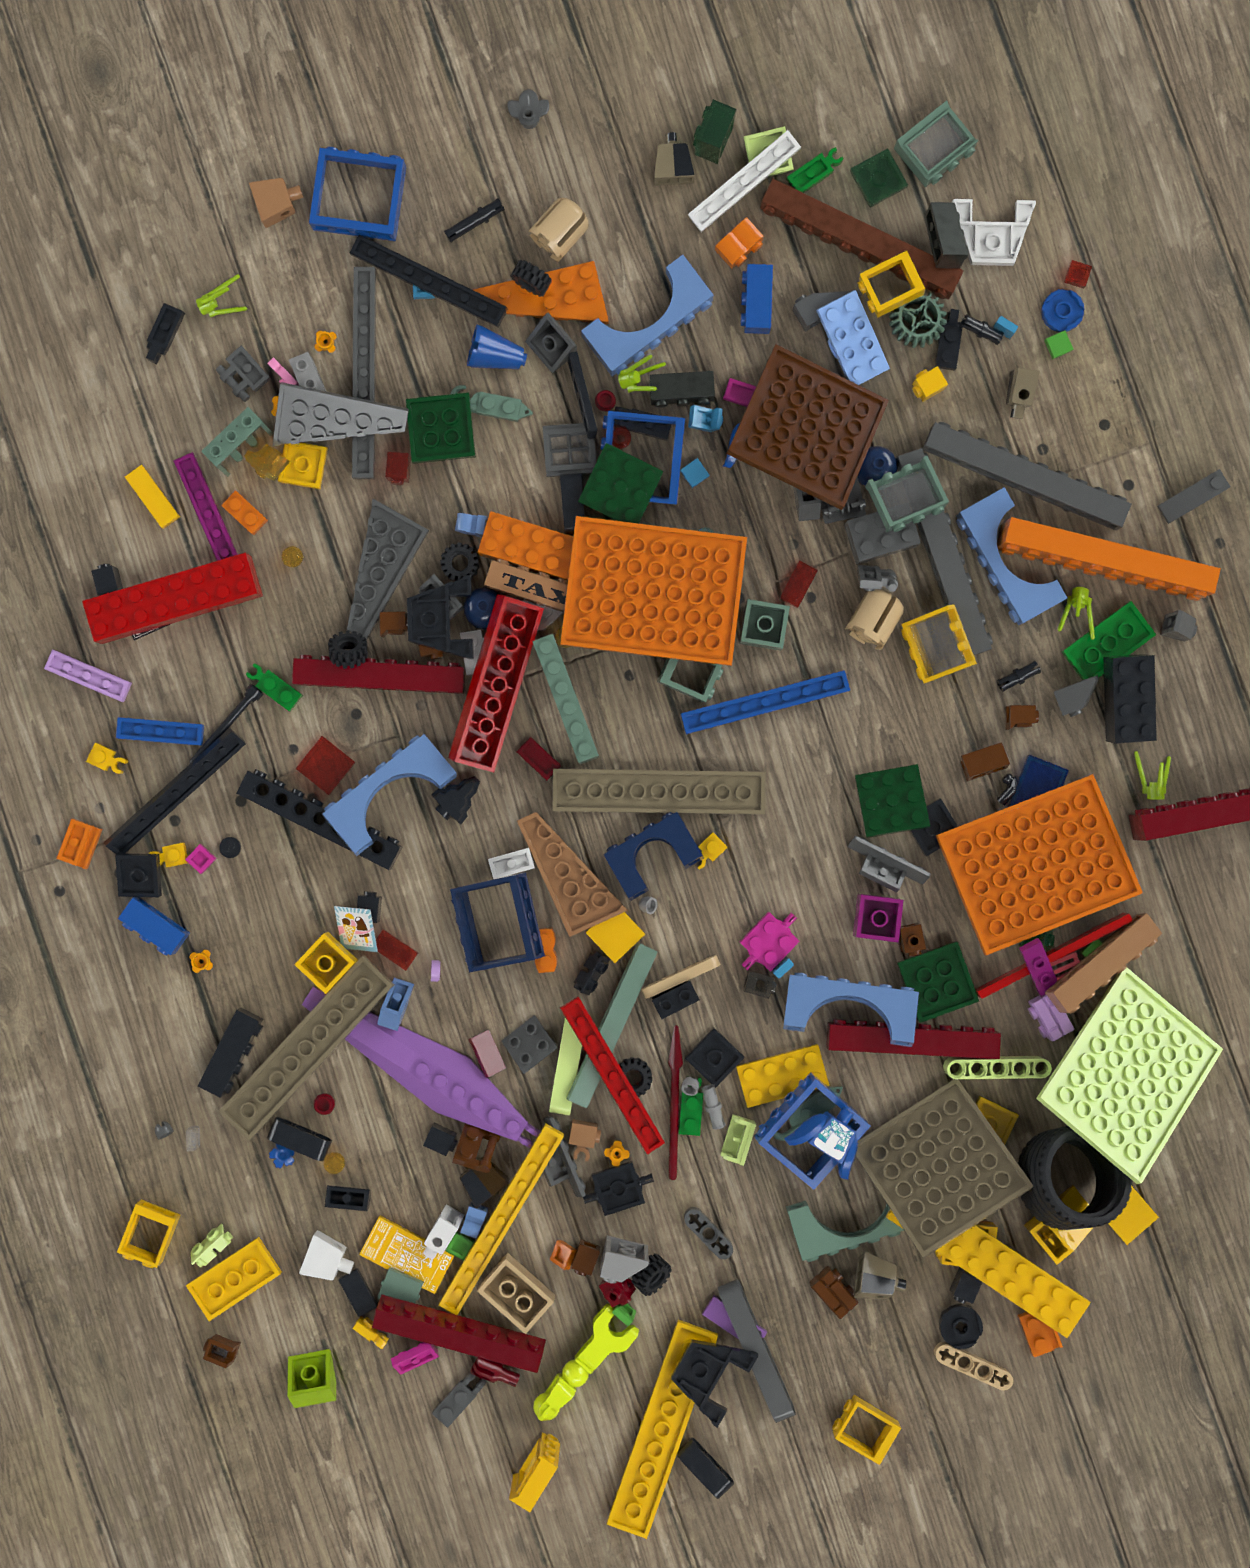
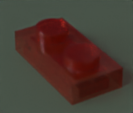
M799 560L779 599L798 608L818 570Z
M385 929L381 931L376 939L377 951L405 971L408 970L419 952Z

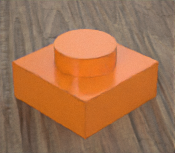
M557 1240L550 1261L563 1270H570L577 1250L563 1240Z

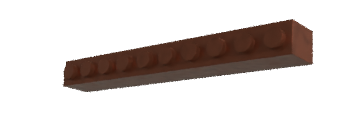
M772 179L761 202L760 209L766 215L771 217L775 215L781 218L785 224L795 225L808 235L814 234L820 237V240L824 243H833L839 246L841 251L845 253L851 252L864 262L870 261L878 265L907 251L925 290L928 289L934 292V295L938 298L950 299L964 272L960 268H936L933 255L775 179ZM900 264L888 269L895 273L899 279L907 281Z

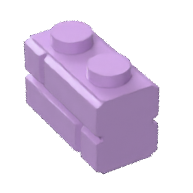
M1039 995L1028 1001L1030 1005L1028 1011L1034 1020L1037 1019L1041 1025L1038 1027V1030L1044 1039L1048 1038L1050 1041H1055L1074 1030L1067 1014L1060 1013L1047 995L1043 997Z

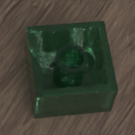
M714 99L710 106L705 107L702 115V124L697 126L694 134L693 146L695 147L696 156L715 164L719 163L734 128L737 109Z

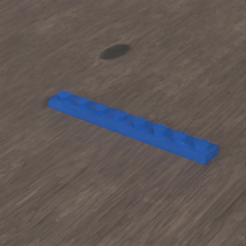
M844 670L681 713L685 733L689 734L850 691Z

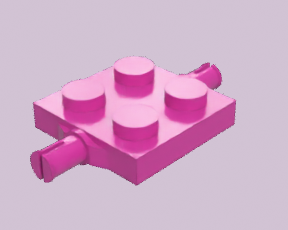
M768 911L739 941L750 955L741 965L748 971L755 962H758L771 972L800 942L791 933L790 928H788L797 918L790 913L782 922Z

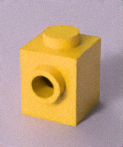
M937 366L930 371L925 369L919 372L912 384L914 386L912 390L915 396L921 398L922 402L945 390L948 383Z

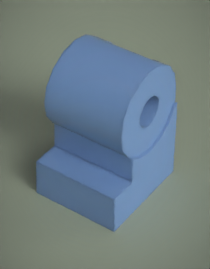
M458 513L455 531L482 537L488 518L483 515Z
M471 1202L460 1233L477 1238L488 1207L480 1205L476 1209Z

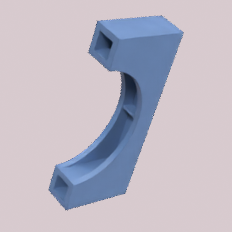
M684 255L666 267V275L672 287V299L667 311L656 323L640 331L621 332L609 328L597 318L581 330L582 338L611 376L616 373L619 375L620 371L627 369V365L632 361L637 362L642 359L645 351L649 348L653 350L658 347L664 337H671L678 331L680 325L690 323L695 318L696 313L700 310L704 312L712 305L713 293Z
M1004 487L956 515V522L958 527L967 534L969 546L972 549L975 548L979 555L977 556L979 564L988 571L990 583L993 586L996 585L1000 592L998 593L999 599L1008 606L1011 620L1014 623L1017 622L1019 626L1067 599V596L1058 580L1046 584L1029 583L1015 576L1003 563L997 547V530L1003 516L1015 506Z
M425 734L421 737L415 736L409 741L407 748L397 750L392 755L393 759L388 763L382 762L375 768L376 772L370 777L369 775L364 776L358 782L359 785L356 788L346 790L341 795L342 799L337 803L333 801L324 808V818L356 857L373 844L366 829V813L371 800L381 788L397 779L416 777L425 779L441 789L457 777L456 771Z
M804 973L790 975L783 1029L805 1032L809 1018L821 1006L838 1000H852L871 1007L884 1019L890 1033V1044L912 1047L915 1036L919 992H915L913 988L901 987V989H893L891 985L880 984L879 987L871 986V983L859 981L856 984L849 983L848 979L838 978L837 981L828 980L826 976L811 978L807 977V974Z

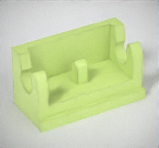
M732 1114L720 1154L723 1159L744 1166L756 1127L755 1121Z

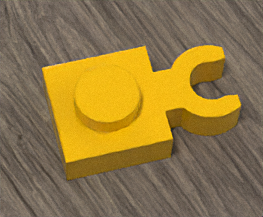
M94 743L86 760L87 763L104 771H108L109 767H111L112 771L118 774H123L124 772L118 769V763H128L125 758H114L116 751L99 743Z
M714 832L698 846L704 859L701 860L702 862L697 868L699 870L702 869L706 864L707 858L713 862L728 848Z
M185 843L162 847L163 853L159 851L148 853L159 854L160 866L165 862L166 868L188 864L185 860L188 857Z
M360 1316L352 1329L369 1342L372 1340L376 1346L383 1349L389 1338L377 1331V1329L372 1328L373 1321L370 1318Z

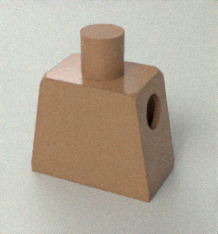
M283 178L249 183L265 228L295 214L296 211L292 201L304 198L300 185L288 188Z

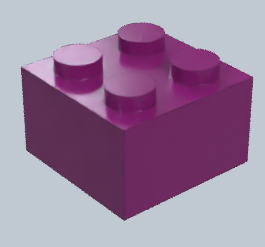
M858 894L853 936L899 943L904 900Z

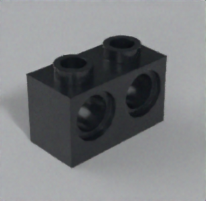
M690 980L652 997V1002L661 1019L700 1000Z

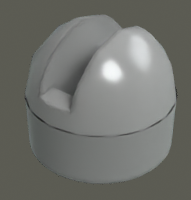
M649 896L642 898L639 901L640 910L647 914H653L657 909V900Z
M690 1076L686 1077L682 1082L681 1091L686 1095H696L699 1089L698 1080Z

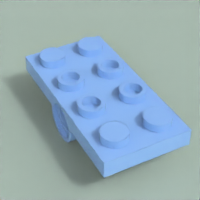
M856 290L816 310L829 338V348L834 357L838 359L847 380L860 385L890 369Z

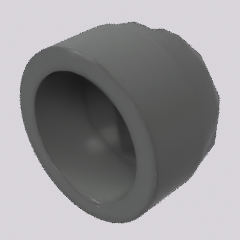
M162 1121V1127L159 1124L155 1126L154 1131L158 1140L174 1132L168 1122Z

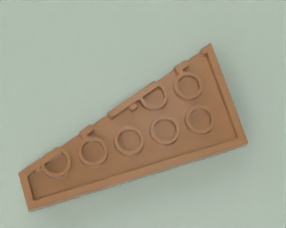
M537 812L517 820L569 937L628 911Z

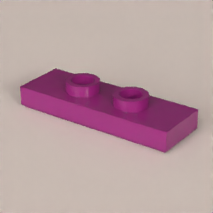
M1036 938L1020 947L1019 950L1038 994L1043 997L1046 995L1045 991L1054 985L1057 979L1041 941Z

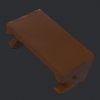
M1002 742L962 755V761H960L967 782L1007 769L1010 765Z

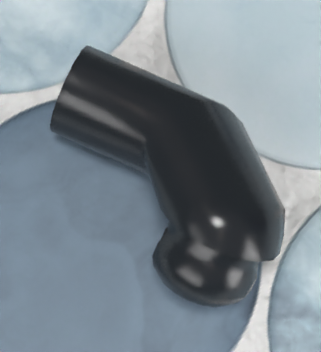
M1010 773L1003 777V783L1007 784L1006 789L997 798L1004 806L1017 791L1018 779Z

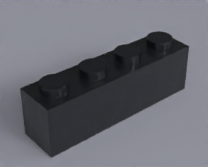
M243 1008L236 1010L198 1087L219 1098L231 1092L234 1086L232 1080L235 1074L239 1075L243 1069L244 1064L241 1063L245 1055L249 1056L254 1047L251 1044L254 1037H258L264 1027L261 1025L263 1018Z

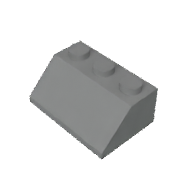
M607 1235L600 1268V1277L604 1278V1281L608 1283L623 1282L648 1266V1245Z

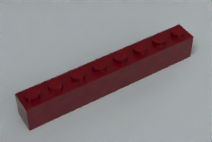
M300 655V658H293L292 684L452 694H464L466 669L461 667V663H448V666H439L440 662L428 661L427 665H418V661L406 660L405 664H397V660L384 659V663H376V659L367 658L364 663L361 662L360 666L357 667L355 664L354 668L347 666V669H345L343 665L337 667L336 663L333 665L329 656H321V660L312 659V655Z
M833 1019V1022H827L826 1048L831 1051L1000 1059L1001 1033L995 1031L994 1027H982V1030H973V1026L961 1025L960 1029H952V1025L940 1024L939 1028H932L931 1024L918 1023V1027H915L914 1043L912 1047L890 1044V1033L885 1021H876L874 1025L867 1024L865 1020H854V1023H846L844 1019Z
M382 1294L372 1328L534 1373H538L546 1339Z

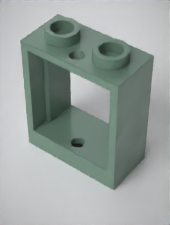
M666 659L658 677V683L701 702H706L707 699L710 700L715 691L713 685L716 680L720 679L723 673L722 665L710 664L713 666V669L702 694L670 680L678 660Z

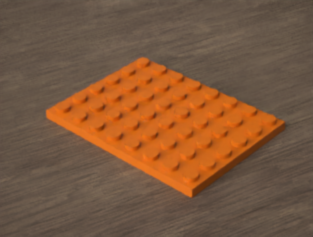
M576 516L560 645L732 666L747 537Z
M1093 774L936 835L984 955H989L1143 893Z

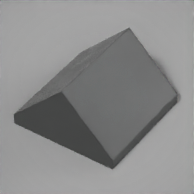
M549 312L545 314L525 341L552 373L568 361L571 352L577 351L574 341Z

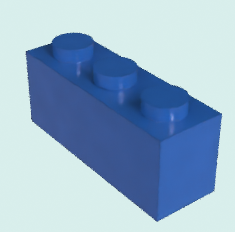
M747 264L746 271H742V284H746L745 292L741 294V305H745V313H741L740 325L744 326V333H770L773 265Z
M133 897L118 918L123 922V927L130 931L135 930L140 934L139 937L147 943L152 942L158 946L156 949L166 956L168 954H176L190 934L189 931L140 897Z

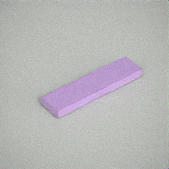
M55 650L51 651L44 668L121 702L125 701L132 685L129 681Z

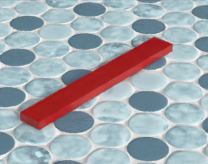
M1123 912L1047 951L1046 955L1050 964L1132 922L1130 914ZM1024 963L976 988L977 996L983 999L1030 975L1026 964Z
M577 996L559 1007L645 1153L648 1155L665 1144V1141L580 998Z

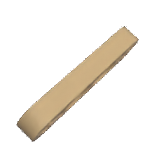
M717 955L710 956L641 988L645 999L655 996L720 966V961Z
M940 1342L934 1347V1355L941 1364L999 1390H1008L1013 1385V1377L1003 1367L963 1349L954 1348L947 1342ZM947 1348L948 1353L954 1356L953 1360L947 1355H944L942 1358L940 1350L944 1351ZM963 1356L969 1358V1364L966 1367L958 1365V1360ZM981 1365H986L989 1368L988 1373L984 1376L979 1375L977 1372ZM995 1373L999 1377L1005 1375L1007 1381H1002L1000 1384L998 1378L994 1377L993 1374Z

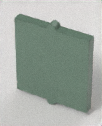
M389 1267L385 1279L381 1281L382 1287L377 1298L380 1299L382 1294L415 1303L420 1298L419 1293L424 1282Z

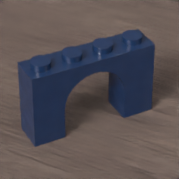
M671 812L667 813L661 818L662 821L657 824H648L643 828V832L638 835L635 833L629 835L624 839V843L619 846L617 844L612 845L606 850L607 853L603 854L630 901L649 891L636 868L637 854L645 844L653 841H662L669 844L677 853L685 869L704 859L678 812L674 814Z

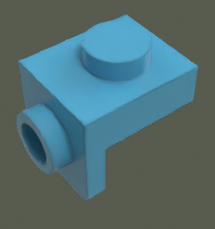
M697 405L690 406L688 427L707 432L719 430L723 423V409H710Z

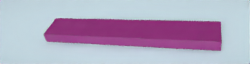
M192 452L173 460L216 560L238 555L195 454Z

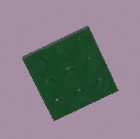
M469 392L406 399V408L409 409L408 430L413 464L476 458Z
M606 443L578 502L617 521L639 524L664 471Z
M918 764L855 775L866 838L930 827Z
M958 941L896 962L905 987L913 988L915 992H919L916 1016L918 1023L980 1002Z

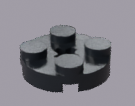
M955 1304L941 1312L939 1330L943 1339L948 1344L957 1349H967L974 1346L979 1336L982 1335L983 1323L979 1314L971 1306ZM962 1321V1323L964 1324L966 1323V1326L963 1327V1331L961 1332L958 1328H955V1326L958 1325V1322Z

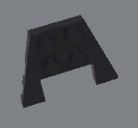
M471 576L462 577L463 579L446 583L439 588L430 589L407 598L409 642L460 657L474 659L473 639L451 640L450 597L472 596Z
M692 1339L673 1371L671 1380L699 1407V1410L711 1420V1423L718 1428L727 1412V1408L711 1400L709 1396L729 1362L749 1373L759 1356L755 1351Z

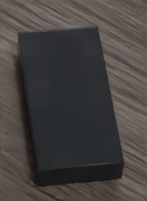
M358 1268L338 1279L358 1317L377 1308L378 1304Z

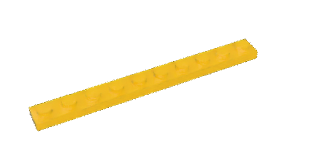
M545 1123L439 1302L440 1307L458 1315L562 1141L564 1133Z

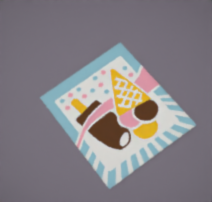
M334 906L341 944L346 949L378 952L371 910Z

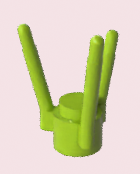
M235 275L209 293L196 299L197 306L202 315L209 314L210 317L220 314L247 310L245 306L215 310L218 307L215 298L229 291L227 286L239 279L240 275Z
M650 354L629 368L621 370L618 375L621 388L627 389L629 393L633 391H656L657 388L654 386H637L640 382V375L665 366L666 363L662 362L636 371V368L652 359L653 356Z
M1075 587L1072 589V594L1068 596L1067 604L1057 630L1059 632L1062 630L1071 605L1076 608V617L1080 616L1081 609L1085 608L1086 605L1090 637L1094 640L1092 598L1089 597V590L1087 588Z
M1135 751L1134 755L1142 783V794H1147V799L1151 800L1165 799L1171 757H1167L1165 768L1163 762L1159 764L1158 781L1149 782V786H1147L1139 753Z

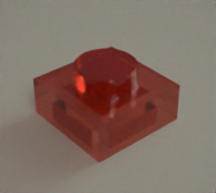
M1072 260L1069 264L1064 283L1084 289L1092 266Z

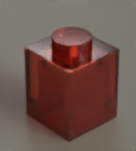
M387 452L386 479L391 481L393 485H403L404 482L409 483L411 456L409 453Z

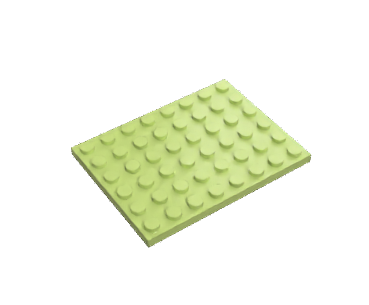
M1126 968L1117 974L1036 1099L1136 1184H1141L1223 1048L1131 970Z

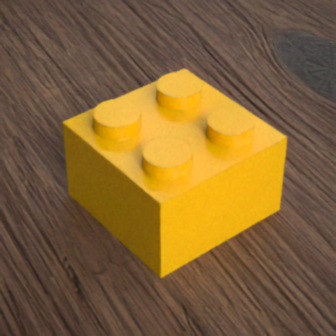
M326 932L294 965L327 994L354 966L358 959L329 932Z

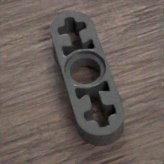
M688 1208L684 1214L686 1225L718 1258L728 1259L733 1254L732 1242L699 1208ZM691 1213L693 1215L699 1214L697 1216L698 1221L702 1224L699 1230L696 1229L699 1225L694 1220L692 1222L689 1221ZM708 1227L715 1231L714 1236L710 1239L705 1238L702 1234L703 1230ZM718 1239L723 1246L727 1244L728 1252L722 1251L720 1253V1247L715 1241Z

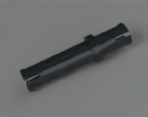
M499 198L483 208L480 206L477 208L478 211L449 229L444 230L450 243L480 224L488 223L490 218L504 211L505 209Z

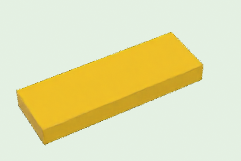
M140 465L125 476L128 483L162 529L180 518V515L143 465Z

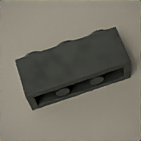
M931 202L924 215L935 266L936 268H961L964 260L968 257V248L965 246L964 231L960 226V214L957 212L956 205L949 202Z
M713 371L651 374L649 378L650 386L657 388L656 391H650L651 405H656L658 408L667 407L668 404L677 403V406H687L691 402H698V405L710 404V401H714L715 398Z

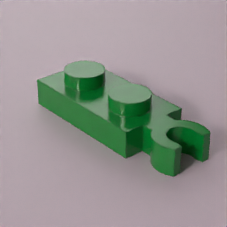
M832 148L827 157L820 153L787 176L786 180L792 188L805 193L831 175L834 171L831 166H839L844 158L834 159L832 155L837 152V148Z
M253 664L252 666L257 669V674L253 676L247 672L246 676L249 679L258 680L259 682L256 684L258 689L291 712L303 695L269 669L264 674L260 665Z
M698 1077L697 1080H698V1082H699V1088H700V1086H701V1084H702V1080H701V1077ZM682 1092L679 1134L700 1136L703 1092H698L693 1096Z

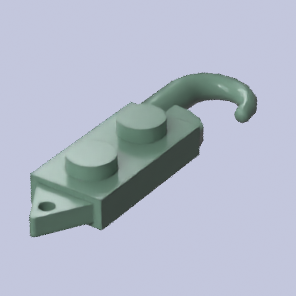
M456 386L450 394H457L458 391L466 389V386ZM477 392L470 400L471 412L478 415L514 422L533 415V412L522 403L521 399Z
M842 1086L829 1087L835 1094L840 1096L843 1089ZM818 1090L806 1099L789 1117L792 1127L784 1133L776 1132L773 1137L779 1141H785L784 1138L793 1133L808 1118L816 1114H824L826 1111L829 1112L837 1105Z

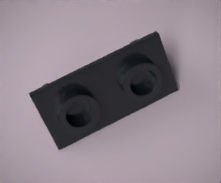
M596 950L590 953L584 964L589 969V972L587 973L584 970L579 972L574 981V988L585 995H590V993L594 992L598 986L597 981L601 974H604L608 969L610 958L602 956Z

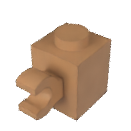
M573 1119L569 1144L577 1145L574 1151V1159H577L579 1152H584L586 1154L585 1161L589 1160L590 1152L588 1148L594 1149L595 1143L600 1141L601 1130H597V1123Z

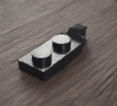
M163 303L147 338L149 352L146 359L157 364L161 354L165 356L167 351H169L184 318V311Z
M951 309L948 314L947 323L941 325L945 330L943 333H939L940 337L938 339L934 368L938 366L939 369L953 371L957 369L963 329L960 327L961 322H958V309Z

